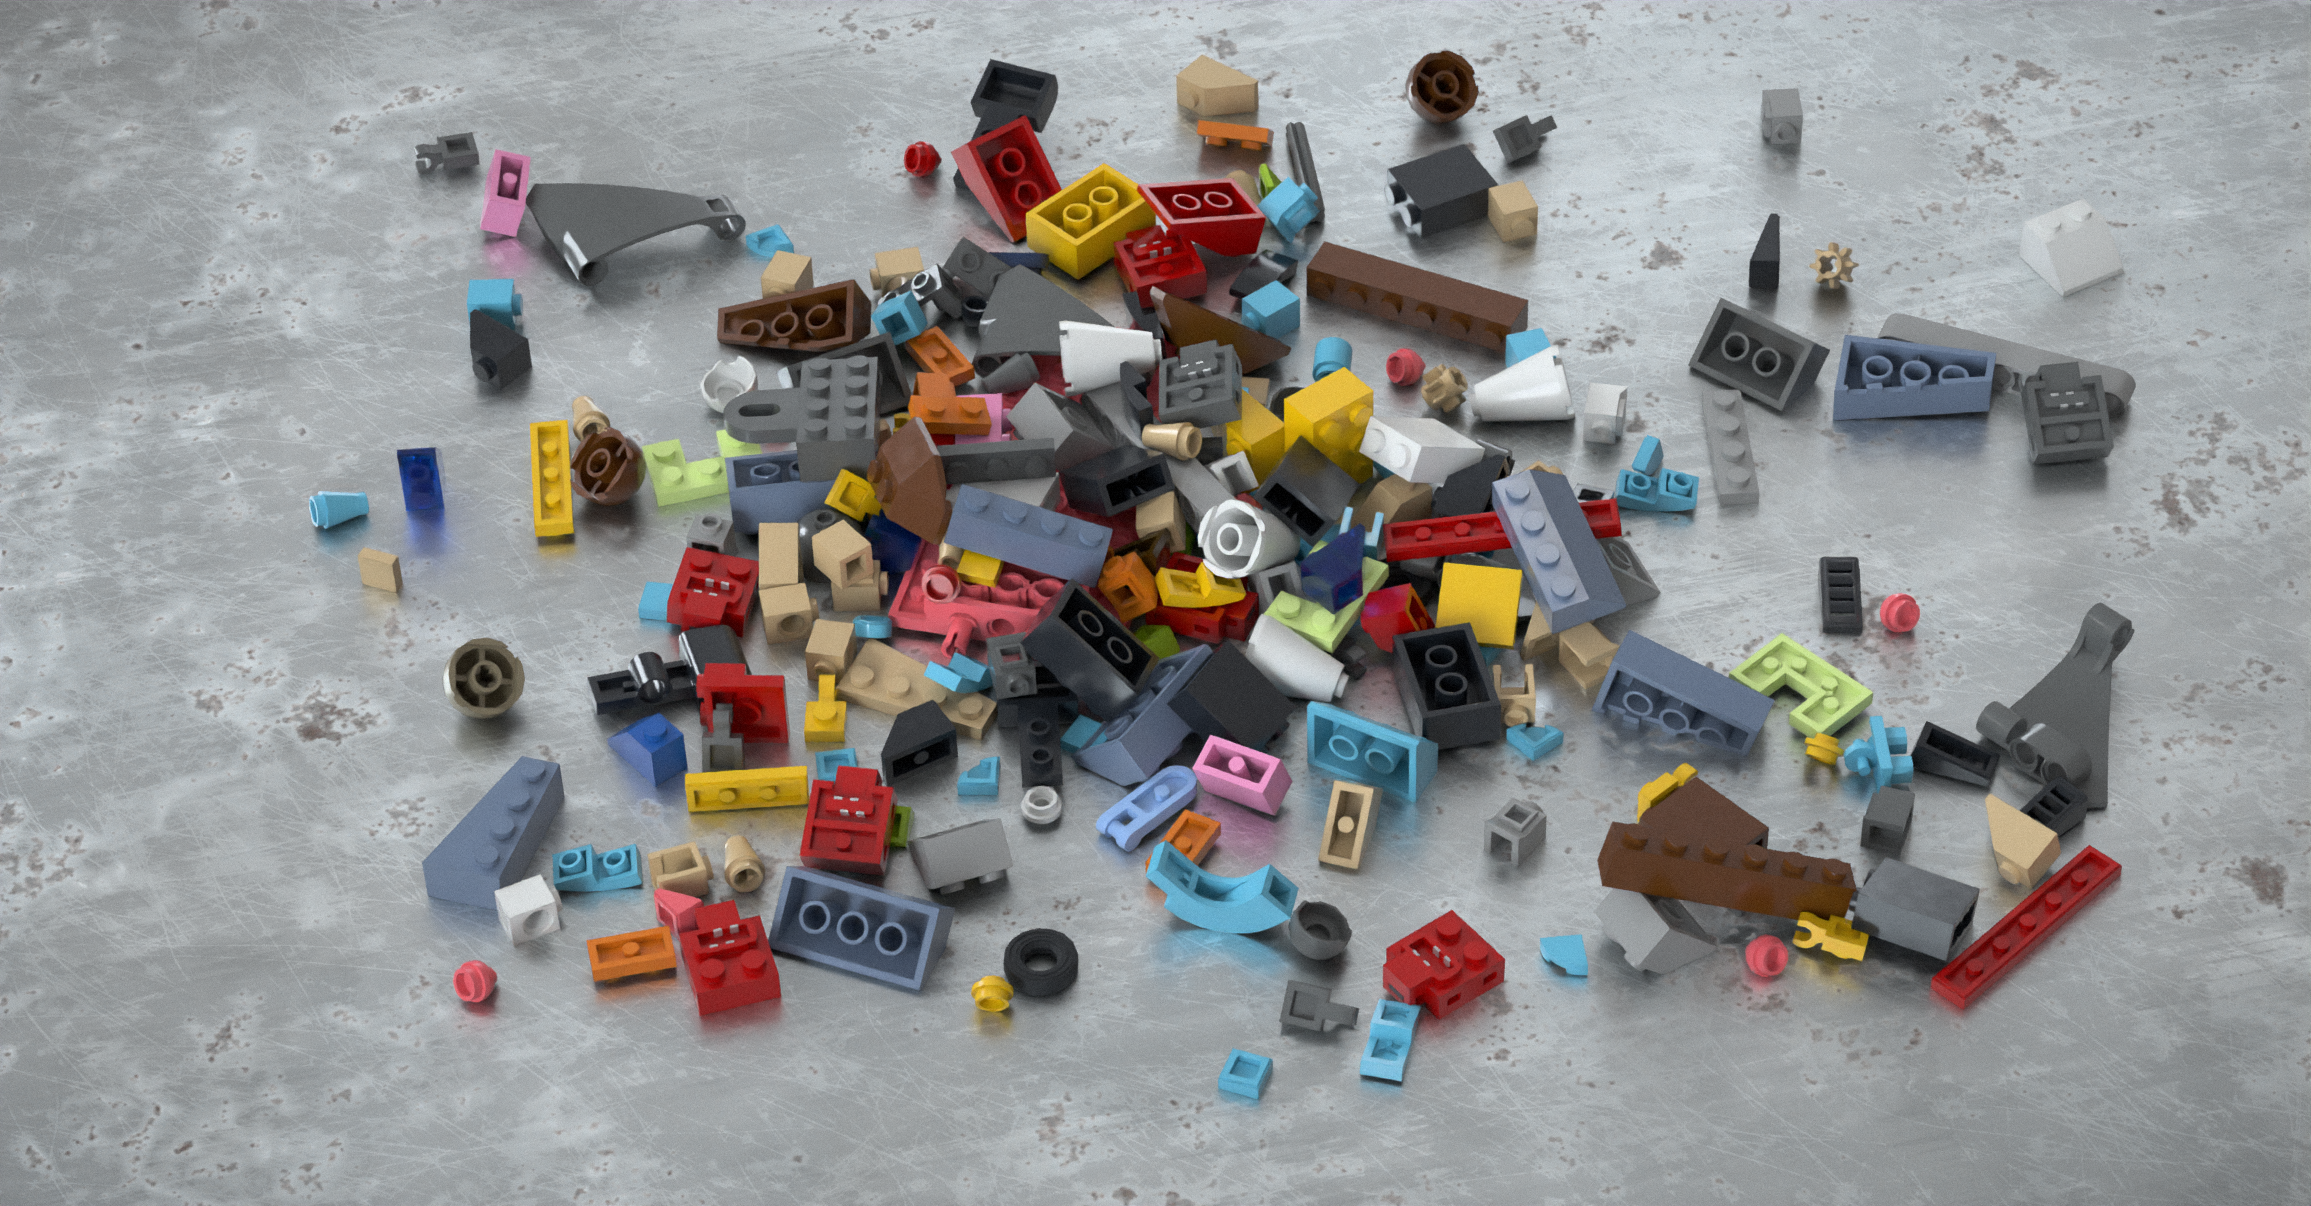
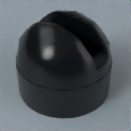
M980 296L965 298L962 301L961 309L963 321L968 326L979 328L980 320L989 300Z

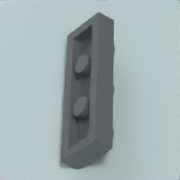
M1054 438L937 446L942 460L946 484L1056 477Z

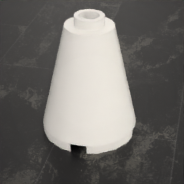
M1059 321L1060 330H1067V335H1060L1063 378H1065V383L1072 384V387H1064L1066 397L1076 396L1119 382L1120 363L1127 361L1141 375L1155 370V362L1162 360L1160 339L1153 340L1152 332L1074 321Z
M1558 345L1550 346L1475 384V393L1468 394L1473 415H1481L1483 422L1569 420L1576 418L1574 408L1566 409V407L1573 405L1562 358L1554 359L1553 357L1560 354Z
M1232 499L1226 500L1219 506H1213L1208 510L1200 524L1198 534V546L1203 547L1206 558L1202 559L1205 566L1215 575L1227 579L1242 578L1288 563L1297 556L1301 544L1300 536L1278 518L1247 502Z
M1261 614L1248 642L1250 644L1244 656L1284 696L1330 703L1333 696L1341 698L1349 679V675L1343 673L1345 665L1272 616Z

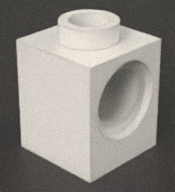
M541 874L494 891L499 921L513 946L560 929L558 912L563 910L560 896L555 887L550 889L547 887Z

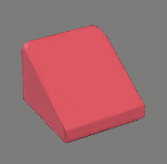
M660 888L654 891L657 921L663 926H669L670 933L679 940L678 934L696 930L693 909L704 907L702 900Z

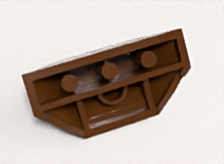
M1152 286L1150 295L1165 340L1177 347L1175 354L1180 356L1181 347L1217 340L1220 347L1233 344L1242 364V375L1289 355L1292 349L1276 338Z
M913 417L880 446L876 459H873L868 466L867 480L871 484L877 501L889 520L932 544L940 545L952 514L951 502L946 500L947 484L941 456L922 419Z

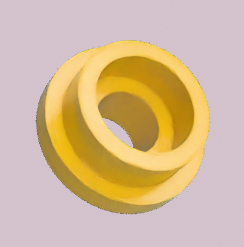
M1816 733L1814 739L1808 737L1805 739L1804 744L1807 745L1805 755L1812 759L1836 765L1838 757H1843L1844 750L1838 747L1839 740L1834 737Z
M985 976L980 981L974 983L971 988V995L975 999V1005L984 1011H1001L1009 1006V1001L1013 998L1014 992L1013 986L999 976Z

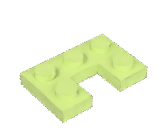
M726 430L716 431L717 444L721 456L686 463L679 439L642 446L646 460V469L658 507L729 493L725 458L762 454L760 444L738 441L729 436Z
M1319 540L1301 563L1300 568L1301 576L1328 586L1317 603H1313L1281 591L1264 615L1272 616L1318 648L1333 653L1364 610L1367 594L1378 591L1388 578L1389 567L1382 562Z
M1783 633L1729 673L1730 679L1767 697L1784 684L1806 697L1807 700L1790 712L1789 725L1813 739L1816 733L1831 736L1870 706L1873 700V692Z

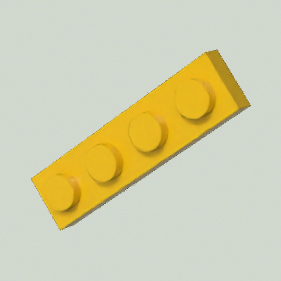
M568 419L530 423L535 535L540 537L574 533L572 486L570 482L571 459Z

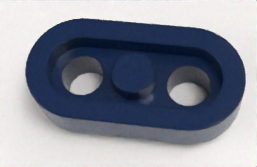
M988 252L1011 268L1020 264L1042 276V271L1049 270V254Z

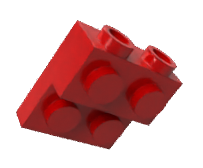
M705 664L704 674L697 675L696 685L697 698H704V702H701L700 705L701 726H707L708 732H714L713 710H716V704L733 703L732 733H744V743H789L790 725L784 675H747L746 664Z

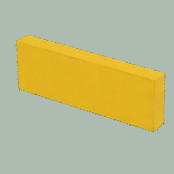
M807 766L685 774L688 812L809 804L810 792Z

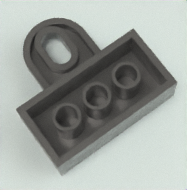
M853 356L848 359L829 360L827 358H815L811 361H802L800 388L756 390L741 394L729 401L723 411L725 430L732 438L745 443L796 442L800 482L836 480L841 469H845L862 479L867 478L868 466L873 459H876L879 451L881 387L878 357Z

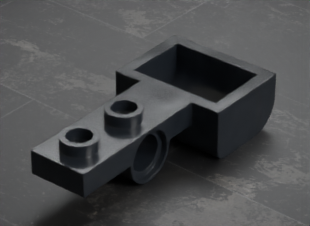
M990 59L970 102L975 116L981 118L971 141L1025 115L1033 131L1042 133L1058 96L1056 76ZM958 168L953 177L955 187L970 190Z
M715 625L684 631L679 636V661L664 663L659 654L644 652L636 655L630 661L628 670L587 677L588 691L596 714L602 715L689 698L695 699L700 711L701 702H704V698H697V675L704 674L706 663L746 664L747 675H752L735 630L728 625Z
M1033 661L1036 670L1037 693L997 700L999 728L1019 727L1022 788L1063 785L1059 724H1071L1078 718L1077 695L1070 688L1064 687L1046 666L1039 661Z

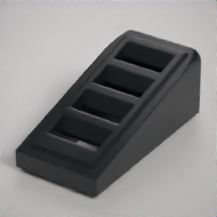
M1770 213L1750 259L1749 287L1752 289H1777L1779 286L1780 216H1778V213Z
M1821 557L1819 560L1818 586L1823 633H1862L1859 559L1857 557ZM1830 601H1851V602H1830ZM1831 613H1852V616H1831Z
M1928 721L1925 722L1910 754L1913 768L1988 786L2001 756ZM1975 762L1983 763L1982 768L1975 767Z
M2059 776L2046 785L2019 811L2034 820L2037 819L2047 828L2056 832L2059 837L2086 818L2088 798L2083 792ZM2048 810L2053 811V812L2056 813L2057 815L2055 816L2054 814H2052V813H2051L2050 811H2048Z

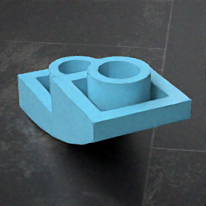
M1666 468L1661 469L1658 478L1621 469L1616 481L1615 498L1617 499V505L1628 509L1655 512L1694 509L1697 504L1699 477Z
M592 844L552 854L553 880L556 890L578 892L607 891L643 884L641 853L636 844L596 854Z

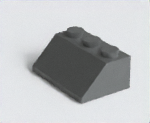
M1720 298L1688 365L1785 412L1815 383L1830 349L1739 305Z
M890 332L805 360L811 361L815 358H827L829 360L848 359L853 356L878 357L881 387L880 415L909 404L912 393ZM802 362L777 371L782 389L800 388Z

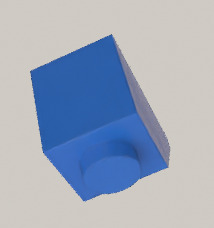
M660 713L639 719L607 738V744L655 787L688 768L684 734Z

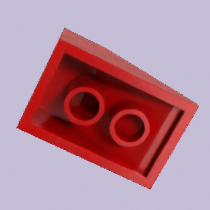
M1026 115L951 151L966 185L1011 243L1027 236L1026 213L1062 190Z
M1234 178L1138 184L1137 192L1170 231L1223 256L1239 257L1240 255L1257 253L1266 216Z

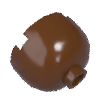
M1451 51L1434 52L1425 55L1412 67L1405 83L1406 98L1412 110L1422 119L1431 123L1445 124L1461 118L1475 105L1479 93L1478 85H1475L1473 77L1475 74L1474 69L1462 56Z
M606 427L604 429L607 431H603L600 434L592 432L587 435L577 447L570 468L575 470V481L570 479V482L577 495L602 506L623 504L638 492L645 479L647 466L644 453L636 441L619 430Z

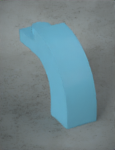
M1167 840L1154 847L1146 877L1167 894L1164 908L1191 924L1227 933L1259 932L1290 919L1299 890L1294 883L1271 864L1243 877L1229 878L1211 874L1195 865Z

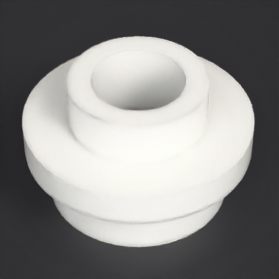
M1037 786L1026 793L1021 803V811L1028 821L1045 824L1056 820L1060 816L1062 801L1052 788Z

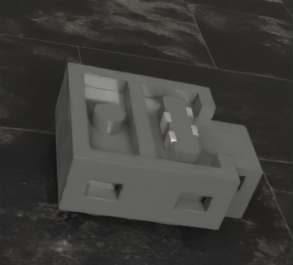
M1217 340L1181 347L1180 360L1178 356L1159 360V417L1162 424L1190 422L1194 427L1202 429L1242 420V364L1233 344L1220 347Z
M2078 362L2040 365L2035 375L2036 381L2026 382L2021 391L2033 464L2109 457L2114 444L2102 376H2085L2081 379Z

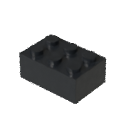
M1073 578L1041 607L1020 642L1033 659L1046 666L1064 687L1070 688L1085 702L1091 712L1101 716L1108 724L1140 695L1160 659Z
M1470 622L1393 635L1392 670L1416 736L1438 743V750L1500 739L1501 704Z

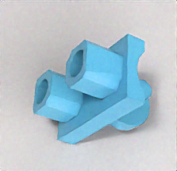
M1870 716L1869 723L1872 736L1867 739V742L1863 739L1853 741V745L1849 746L1843 755L1845 766L1853 772H1859L1861 776L1869 775L1872 769L1877 793H1879L1881 785L1891 787V784L1912 783V757L1890 756L1907 753L1905 727L1884 728L1882 716Z

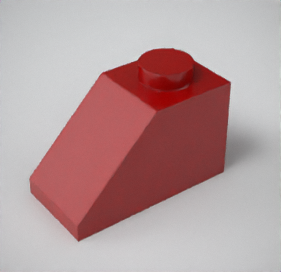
M1411 583L1369 592L1364 610L1360 615L1363 630L1371 635L1378 648L1391 653L1393 635L1435 628L1434 622Z

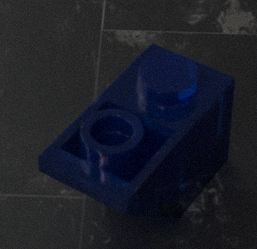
M429 447L397 450L406 511L444 509L446 476L441 449Z
M883 510L880 516L872 515L865 536L871 538V541H867L871 544L872 560H880L881 572L888 571V575L911 569L923 538L889 520Z
M1361 523L1349 531L1341 533L1335 540L1317 552H1312L1300 562L1302 590L1333 615L1363 596L1366 566L1365 526Z

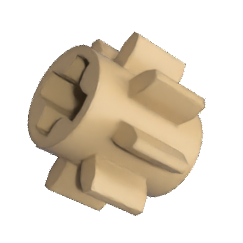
M1829 242L1828 251L1816 249L1815 253L1818 257L1815 263L1809 265V268L1816 269V272L1819 274L1815 282L1823 284L1829 279V286L1833 289H1839L1840 280L1853 282V278L1850 275L1853 268L1859 266L1858 263L1852 262L1849 257L1853 250L1845 247L1839 252L1838 243ZM1832 259L1837 260L1834 264L1837 268L1836 272H1831L1833 269V265L1830 263Z
M1441 364L1422 376L1427 384L1422 386L1421 393L1425 402L1432 409L1439 410L1443 408L1445 413H1448L1467 400L1462 393L1468 389V383L1465 376L1456 367L1452 366L1446 369L1445 365Z

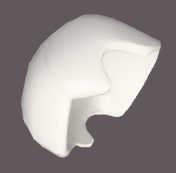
M741 356L731 363L719 360L713 369L704 375L700 384L704 402L709 407L723 413L725 406L733 398L758 390V380L754 365Z

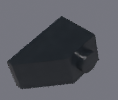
M477 309L470 312V349L474 375L479 380L502 390L532 367L529 341L526 337Z
M1497 454L1447 476L1443 487H1437L1432 497L1431 508H1433L1435 517L1442 518L1492 512L1494 508L1492 504V482L1506 478L1510 472L1506 457Z
M934 700L912 707L897 715L881 752L883 782L887 787L958 757L956 728Z

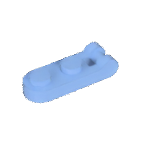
M1178 765L1169 766L1161 770L1105 811L1096 823L1097 831L1106 837L1113 836L1118 846L1127 852H1131L1139 845L1142 837L1196 797L1197 778L1195 773L1185 766ZM1127 819H1129L1131 821L1129 824H1127L1126 826L1122 824Z

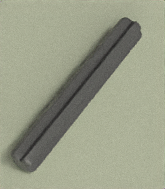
M1299 121L1295 124L1290 122L1286 125V138L1298 187L1304 182L1318 197L1313 204L1320 212L1310 222L1313 223L1316 220L1321 222L1325 218V206L1305 125Z

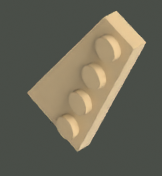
M874 638L867 639L836 687L837 700L894 716L912 707L934 700L954 725L957 734L981 741L998 715L997 702L978 692L959 693L952 691L924 676L927 668L926 665Z

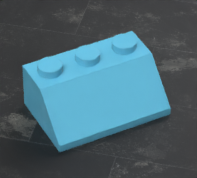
M1311 701L1307 706V763L1369 786L1383 788L1384 792L1414 803L1418 801L1438 772V743L1331 704Z

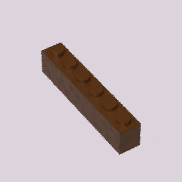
M1324 241L1306 267L1307 296L1502 353H1506V335L1524 332L1528 328L1527 299Z
M1612 821L1597 859L1601 882L1604 887L1793 920L1799 919L1800 912H1809L1829 921L1830 915L1845 918L1852 895L1857 890L1850 863L1842 862L1838 859L1817 858L1794 851L1783 852L1754 844H1738L1715 837L1693 836L1676 830H1659L1636 823L1626 824Z

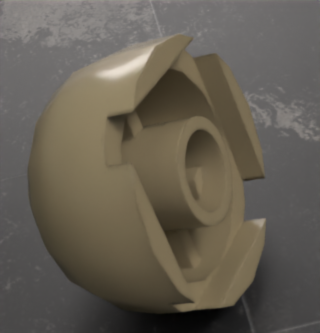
M487 637L472 639L457 648L446 662L442 676L444 694L452 707L464 716L475 719L497 717L509 710L522 695L525 682L523 665L518 657L515 658L512 652L507 649L508 646Z

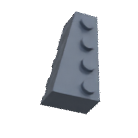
M1845 335L1834 390L1833 421L1989 411L1994 384L1996 353Z
M1629 630L1611 662L1591 711L1604 715L1607 710L1624 714V721L1638 725L1641 720L1662 725V732L1675 736L1678 733H1689L1695 735L1699 743L1747 757L1775 700Z
M524 756L520 757L422 862L429 897L497 911L494 891L522 880L565 798L560 764Z

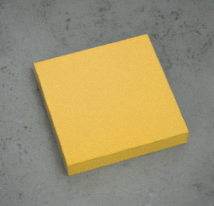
M1444 562L1435 628L1470 622L1479 646L1514 650L1523 571Z

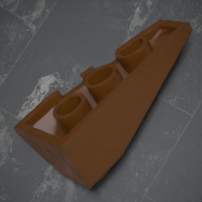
M855 279L718 308L717 340L720 343L819 352L858 343L871 333L872 303Z

